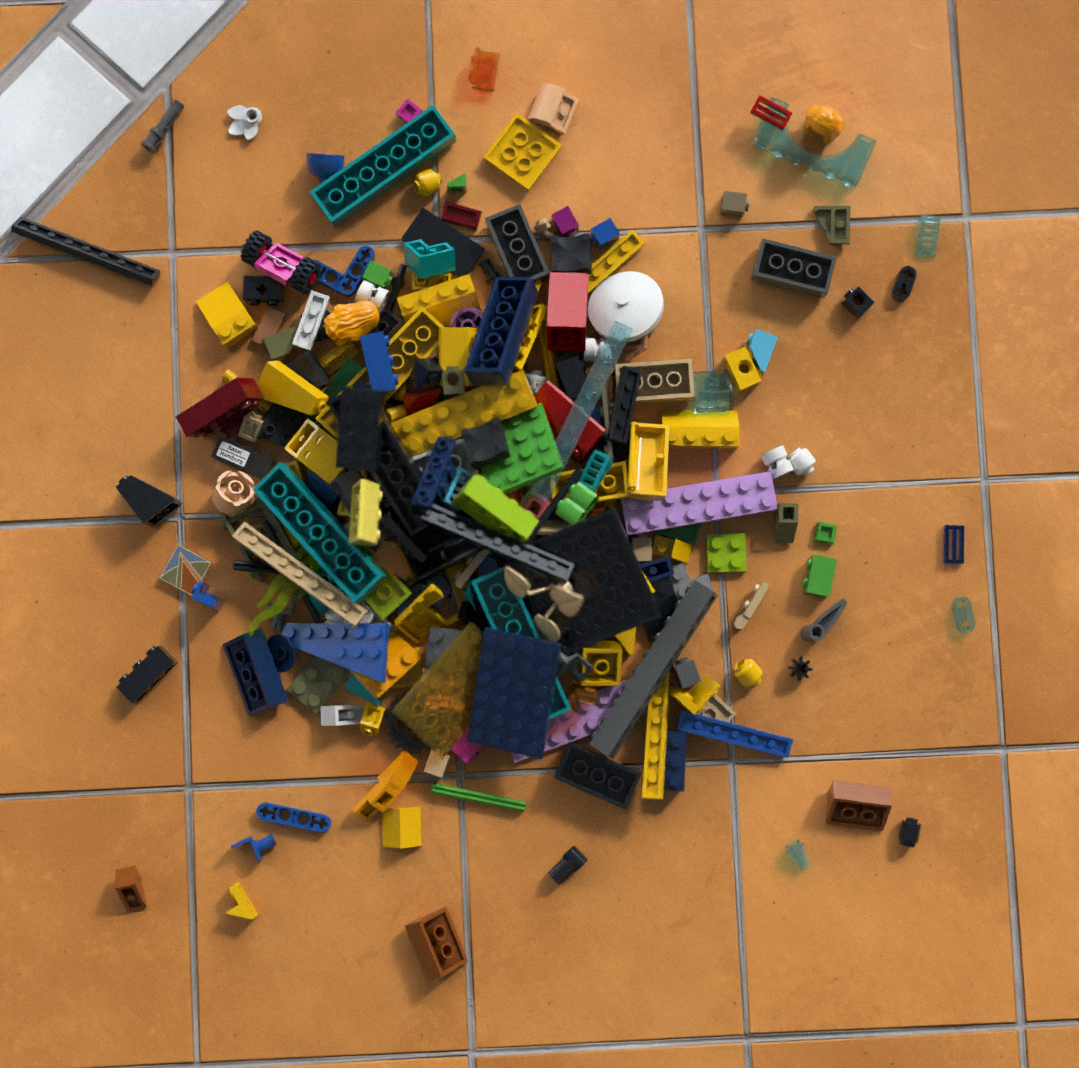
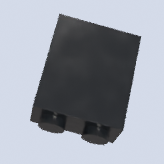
M127 475L120 479L119 485L116 486V489L143 524L151 527L183 504L177 498L132 475Z

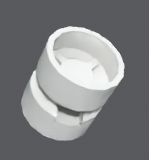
M364 280L358 289L355 302L370 301L375 304L380 313L385 307L390 292L382 287L375 288V284Z
M586 338L584 362L594 363L596 360H599L600 363L605 361L606 363H611V341L605 338H600L599 341H596L595 338Z
M783 445L761 455L764 464L769 466L767 471H771L772 480L794 470L791 461L786 459L787 452Z

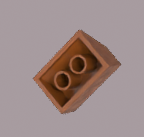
M833 780L828 794L826 824L883 831L892 808L891 788Z
M446 907L405 925L427 981L441 978L468 962Z

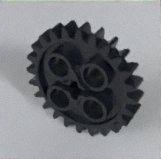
M410 691L409 697L403 693V700L396 697L397 704L390 703L393 710H386L390 717L384 718V720L389 721V724L384 726V728L390 729V732L386 735H393L390 742L397 741L396 748L403 745V751L410 748L411 754L414 753L415 749L421 754L423 747L428 752V745L436 747L434 741H441L438 735L445 734L441 728L447 727V724L442 723V720H445L447 716H441L445 709L420 706L421 691H418L416 696H414L413 691ZM411 703L418 705L419 711L417 714L409 712V705ZM426 708L427 711L419 720L420 726L416 725L406 737L405 733L413 724L411 719H416L421 711ZM426 715L434 717L433 725L428 726L425 724L424 718ZM399 719L407 721L406 729L401 730L398 728L397 722ZM419 730L422 732L423 738L421 741L413 739L414 731Z

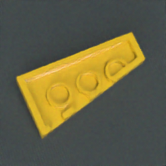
M544 304L534 305L513 371L522 370L541 324L546 317L548 308Z

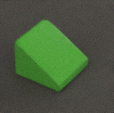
M466 173L447 183L448 192H467Z

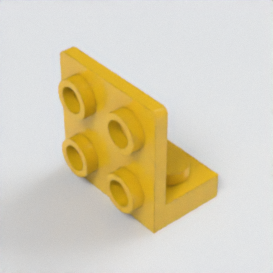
M704 676L690 693H687L680 687L676 689L671 686L670 695L682 707L695 715L704 708L709 698L717 694L720 685Z

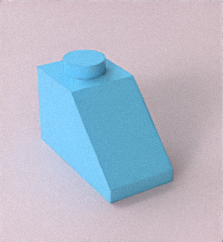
M756 329L754 334L750 333L746 344H749L748 350L754 356L753 363L755 367H758L763 375L778 337Z

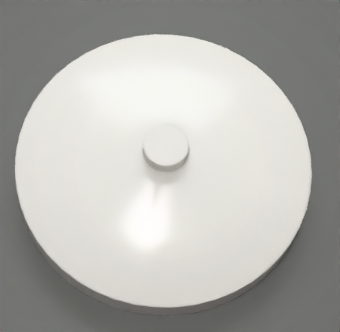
M621 272L606 278L595 288L588 303V315L592 326L602 337L614 342H630L644 337L657 326L664 310V299L659 286L652 278L639 272Z

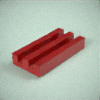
M759 95L750 114L783 131L793 112ZM761 102V103L765 104L766 106H768V107H770V108H772V109H774V110L780 112L781 114H783V115H785V116H787V117L784 118V117L778 115L777 113H775L774 111H772V110H770V109H767V108L761 106L759 103Z

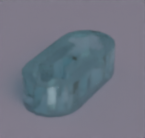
M957 597L952 602L955 625L959 632L969 633L975 627L972 605L968 598ZM960 600L966 604V607H963L964 614H962V609L957 607ZM963 616L965 617V621L970 623V625L967 626V629H965V627H961V623L964 622Z

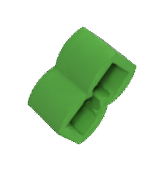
M580 482L573 484L568 490V497L565 500L562 499L556 506L557 511L555 513L570 525L583 521L599 500V496Z

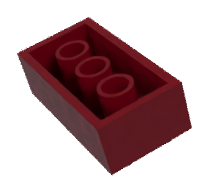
M237 377L177 415L176 419L186 437L206 438L211 436L216 428H223L228 425L230 419L241 417L246 409H253L258 406L259 401L264 399L253 378Z

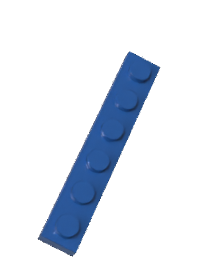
M684 710L680 712L676 727L677 730L786 758L789 757L793 739L699 714L694 715Z

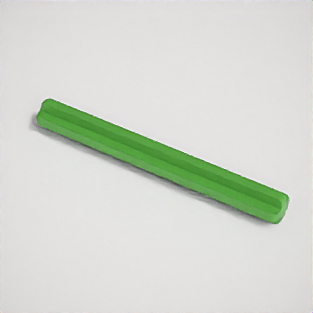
M433 783L431 787L432 794L524 812L526 802L437 783Z

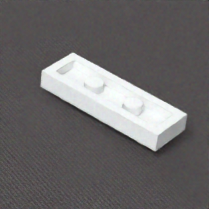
M311 290L292 343L293 346L308 351L312 350L330 300L329 296Z

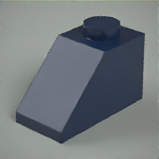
M669 556L640 564L649 582L674 575Z

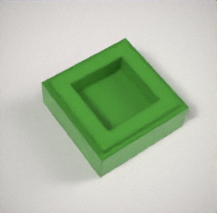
M817 522L814 541L834 544L837 525Z

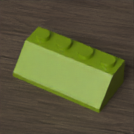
M474 474L451 501L480 524L522 542L528 539L539 522L533 513L522 509L518 502L506 497L502 490L493 487L486 478Z

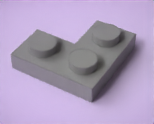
M684 562L672 566L674 575H671L670 578L677 601L683 599L687 586L693 583L694 580L714 591L708 574L690 580Z

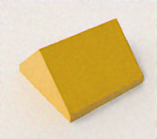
M421 806L388 807L382 813L383 847L401 849L422 846Z

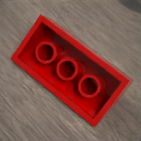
M547 380L535 394L537 404L542 403L556 443L566 449L573 458L582 462L595 450L606 429L553 383Z

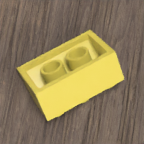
M361 479L352 486L349 544L373 546L379 541L380 530L377 529V526L381 519V510L378 509L379 503L382 500V491H380L379 484Z

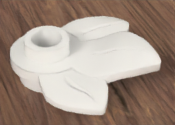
M238 105L227 111L228 115L234 119L229 128L230 134L235 136L244 134L247 140L257 135L258 125L262 121V114L259 109L255 107L247 109L242 105ZM256 115V118L250 120V116Z

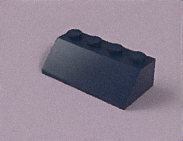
M262 628L242 634L223 644L249 716L288 701Z

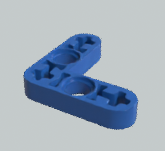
M362 246L344 275L322 262L314 260L322 265L321 269L324 272L322 278H318L317 281L343 296L350 297L354 295L363 280L362 277L370 260L374 261L375 259L374 250L370 246ZM367 251H369L371 257L365 258L364 264H366V266L364 267V265L360 263L364 258L362 253H367ZM357 266L361 267V275L354 276L352 269ZM331 273L335 274L336 281L328 283L326 276ZM348 276H350L353 280H356L357 282L355 283L354 281H352L350 284L352 290H347L345 292L343 285L349 284L350 279L348 278Z

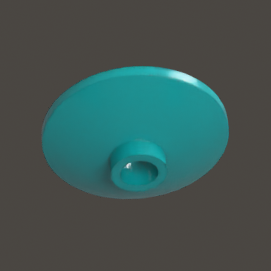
M472 573L467 580V588H464L463 593L465 599H469L474 610L480 611L482 606L471 584V581L478 579L475 573Z

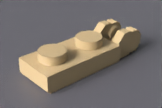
M761 582L760 585L756 583L751 591L753 594L751 600H746L741 608L743 610L742 615L735 617L733 622L735 629L740 630L748 623L768 590V584L765 582Z

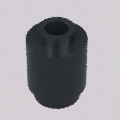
M906 817V820L901 821L898 838L900 839L899 844L915 847L916 843H918L921 829L918 819Z

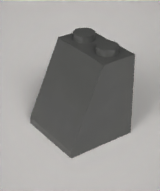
M430 627L425 666L478 672L484 634Z

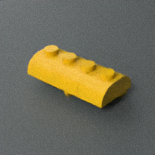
M631 422L627 484L628 497L643 501H660L666 498L669 425Z

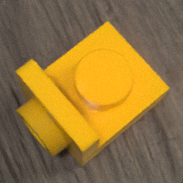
M366 703L359 731L367 736H378L385 708Z

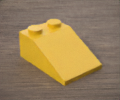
M228 281L196 301L226 349L238 343L258 328Z

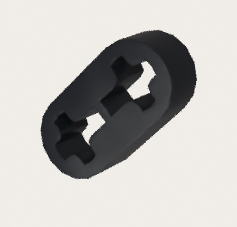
M911 266L903 267L897 275L891 293L892 298L897 302L905 301L911 293L917 275L916 270ZM908 271L909 275L912 277H909L907 281L904 282L905 275L903 273ZM904 286L903 293L905 295L899 297V293L896 291H899Z

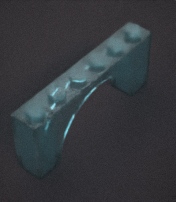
M773 97L770 101L788 109V103ZM767 107V109H770V110L774 111L775 113H777L778 115H780V116L786 118V116L783 115V114H781L780 112H778V111H776V110H774V109H772V108H770V107ZM762 120L752 144L760 150L773 152V155L777 157L788 158L796 165H805L810 171L824 173L829 179L836 178L846 186L856 187L876 140L859 133L851 146L844 151L828 156L815 155L797 145L791 137L787 125L782 131Z

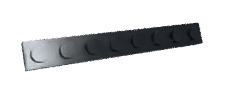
M20 217L11 225V232L45 244L144 284L152 286L160 277L161 270L26 218Z
M433 503L430 508H425L420 519L425 524L563 583H567L574 564Z

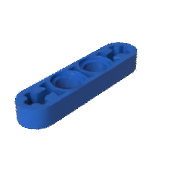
M264 802L256 809L259 819L316 832H325L332 825L331 818L328 815L270 802ZM268 806L269 811H275V807L278 808L275 813V819L272 818L274 814L263 816L264 813L261 812V809ZM281 810H287L290 813L288 820L283 821L280 819L279 813ZM300 814H306L309 817L307 824L302 825L299 823L298 817ZM312 815L316 816L314 820L320 821L322 818H325V822L328 823V825L324 826L323 828H320V824L314 823L313 827H311L310 825L313 821Z

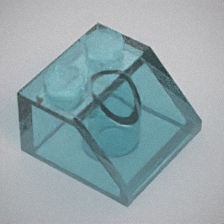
M728 370L693 372L695 397L692 403L695 413L733 410V388Z

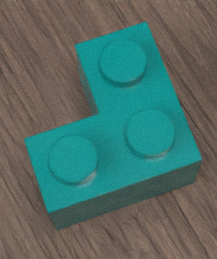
M421 239L403 243L405 265L419 278L429 279L434 275H445L448 272L455 271V249L448 243L428 246Z

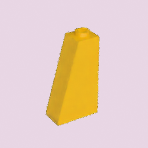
M278 360L266 363L257 383L264 400L309 415L320 414L327 406L326 402L329 397Z

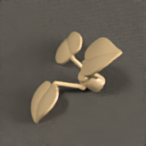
M506 566L504 570L505 581L509 590L516 596L524 598L526 594L530 596L550 590L549 595L555 602L544 617L540 614L535 615L533 624L541 637L547 641L557 642L560 638V631L553 621L548 620L549 615L558 605L562 613L567 616H574L581 607L583 596L572 593L573 588L568 581L567 583L560 581L556 585L552 583L547 587L529 591L530 585L527 580Z

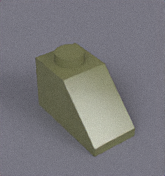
M299 325L262 339L270 361L274 359L275 361L287 359L286 355L290 353L293 347L292 343Z

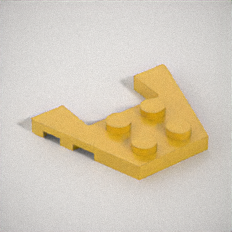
M431 584L394 620L395 626L415 643L429 639L430 627L457 630V626L464 623L457 618L458 613L445 619L430 607L433 603L444 598L442 591L434 584Z

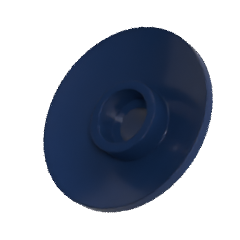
M282 634L273 635L268 639L267 644L273 656L278 672H287L295 663L293 644Z

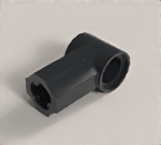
M574 845L562 856V859L548 874L560 885L574 871L579 870L588 859Z

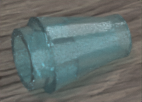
M794 840L786 845V853L795 862L799 870L807 869L810 864L804 844L800 840Z

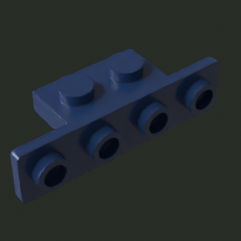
M437 438L412 500L414 506L430 508L434 498L437 501H443L445 495L448 494L449 484L456 473V468L450 459L456 445L455 439Z

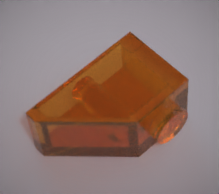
M394 539L383 540L372 562L404 580L412 579L413 574L406 550Z

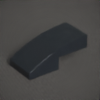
M462 601L457 618L471 629L484 634V628H491L484 610L475 611L469 601Z

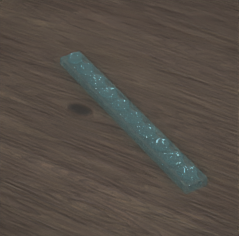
M617 321L614 322L555 441L564 469L633 331L632 328ZM563 471L535 482L530 496L548 504Z

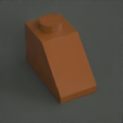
M136 866L116 870L115 889L127 912L147 908L142 879Z

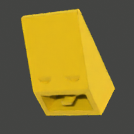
M308 418L284 448L331 486V481L338 477L345 469L336 467L338 441Z

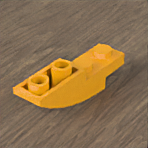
M404 750L377 777L379 782L353 808L354 813L367 822L378 811L384 813L409 781L418 760Z

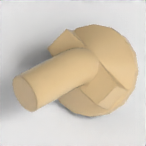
M543 218L536 221L534 230H537L538 234H543L550 240L551 237L558 236L549 230L551 228V220Z

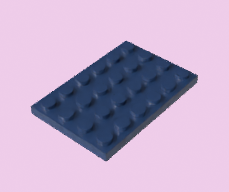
M490 627L484 628L467 742L540 760L543 758L562 644Z

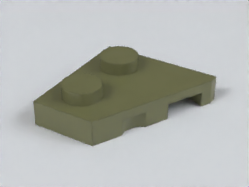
M814 206V212L830 245H849L851 206Z

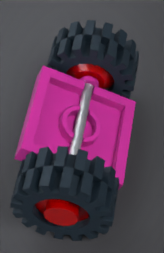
M258 230L253 231V234L249 235V239L245 240L246 244H243L242 247L244 248L241 250L242 254L240 255L243 262L284 285L290 283L293 289L307 295L315 288V284L318 283L317 280L322 272V265L309 257L305 258L277 242L273 245L271 237Z

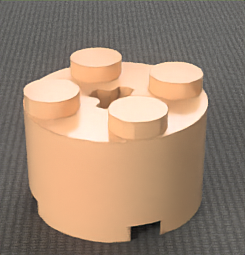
M240 471L224 472L216 482L212 493V502L218 510L229 517L243 513L249 507L254 496V491L252 490L254 488L253 480L247 474Z

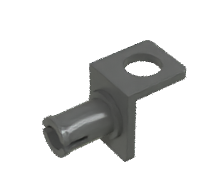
M298 591L293 594L290 608L271 603L266 606V609L274 612L270 629L274 630L276 628V631H282L285 615L291 616L295 612L299 597Z
M562 652L560 653V668L557 675L559 676L565 671L570 670L580 680L584 681L593 669V666L578 653L571 657H567ZM578 663H582L585 666V673H580L577 670Z

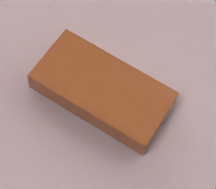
M267 307L252 341L265 347L262 339L278 333L286 315L271 307Z

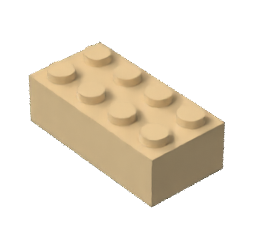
M692 359L615 364L614 366L616 392L623 366L642 371L635 404L693 400L695 397Z

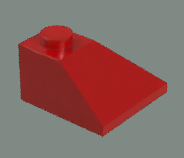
M441 388L403 394L407 416L439 404L443 399Z

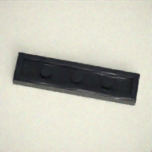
M627 366L622 367L606 440L623 446L627 444L642 371Z

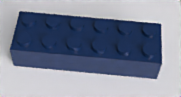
M531 277L495 278L464 369L472 385L508 386L538 294V290Z

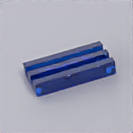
M944 525L943 563L964 564V525ZM949 529H952V560H949ZM957 530H959L958 560H956Z

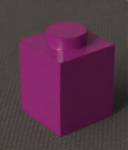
M569 206L552 214L551 220L561 237H573L577 234L579 224Z

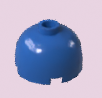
M307 153V168L313 176L319 177V181H325L344 167L345 156Z

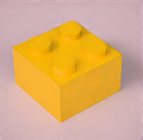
M600 641L580 649V656L593 666L584 681L580 680L582 686H620L622 647L619 641ZM579 663V672L585 673V666Z

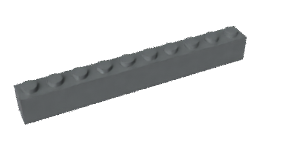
M696 580L687 586L685 596L676 603L674 613L666 619L665 627L655 636L651 649L646 650L642 663L635 667L633 677L624 684L622 694L613 701L611 711L603 717L599 730H596L590 738L591 742L589 745L611 759H614L718 596L714 591Z

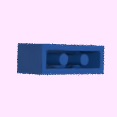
M383 331L360 336L371 388L386 390L385 392L396 390L395 386L399 385L397 374H393L391 366H394L392 354L388 355L387 347H390L388 335L384 336Z

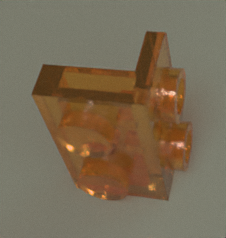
M476 47L475 53L472 52L471 64H473V71H469L468 82H471L472 89L494 92L500 57L499 53L481 51L480 47Z
M572 681L571 687L567 689L566 698H568L573 712L577 713L579 702L599 705L600 697L595 686H582L580 682Z

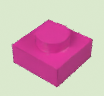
M407 99L397 110L396 115L405 123H408L422 113V110Z

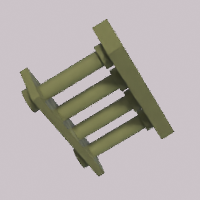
M254 494L256 499L253 501L254 503L243 513L229 518L225 513L220 514L222 518L220 520L221 525L233 535L236 532L233 526L234 523L257 510H262L265 517L252 527L260 531L263 529L261 522L268 520L271 527L276 530L275 534L284 547V551L297 560L301 559L296 549L293 548L288 535L276 515L257 494ZM235 540L246 561H253L252 557L255 554L249 550L247 551L244 546ZM249 572L254 580L264 581L261 575L263 572Z

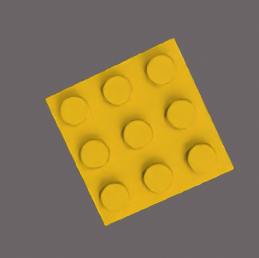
M516 112L483 156V159L529 192L560 151L562 145Z

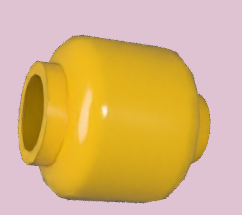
M427 169L415 175L412 184L418 195L428 197L440 190L442 179L438 172L435 173L433 170Z
M742 659L734 666V676L744 687H755L761 682L763 671L752 659Z

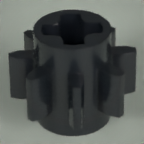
M799 657L798 661L791 659L793 664L787 667L792 671L790 677L797 675L798 681L801 680V676L809 678L807 673L813 670L808 667L810 661L803 662V657ZM797 664L804 666L802 668L803 672L796 671L798 669Z

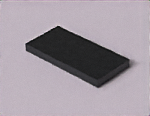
M425 208L421 209L402 236V240L405 242L421 239L428 246L448 243L455 249V271H451V273L457 277L470 274L485 252V248Z

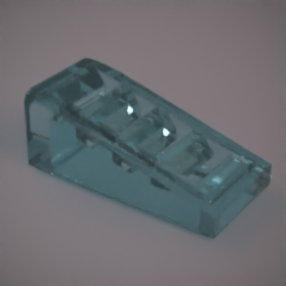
M922 215L919 218L916 255L936 256L940 216ZM924 230L933 231V234L924 233ZM923 238L932 239V242L923 241ZM922 246H931V250L921 248Z

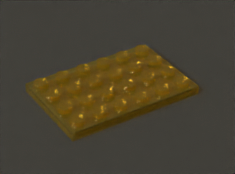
M471 622L392 710L441 759L447 755L469 729L484 635Z

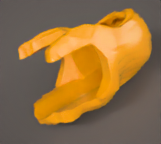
M814 105L808 109L804 121L803 131L805 134L811 135L814 130L816 133L824 136L822 142L826 145L832 143L840 136L844 129V121L838 111L823 105Z
M366 300L345 305L338 304L333 308L334 310L324 319L325 324L323 327L329 337L337 340L335 344L341 346L346 342L358 341L360 336L370 333L379 323V311L374 303Z

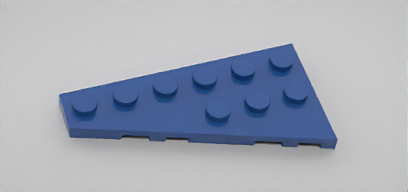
M283 623L282 635L291 641L293 647L386 683L390 624L359 623L355 628L349 623Z

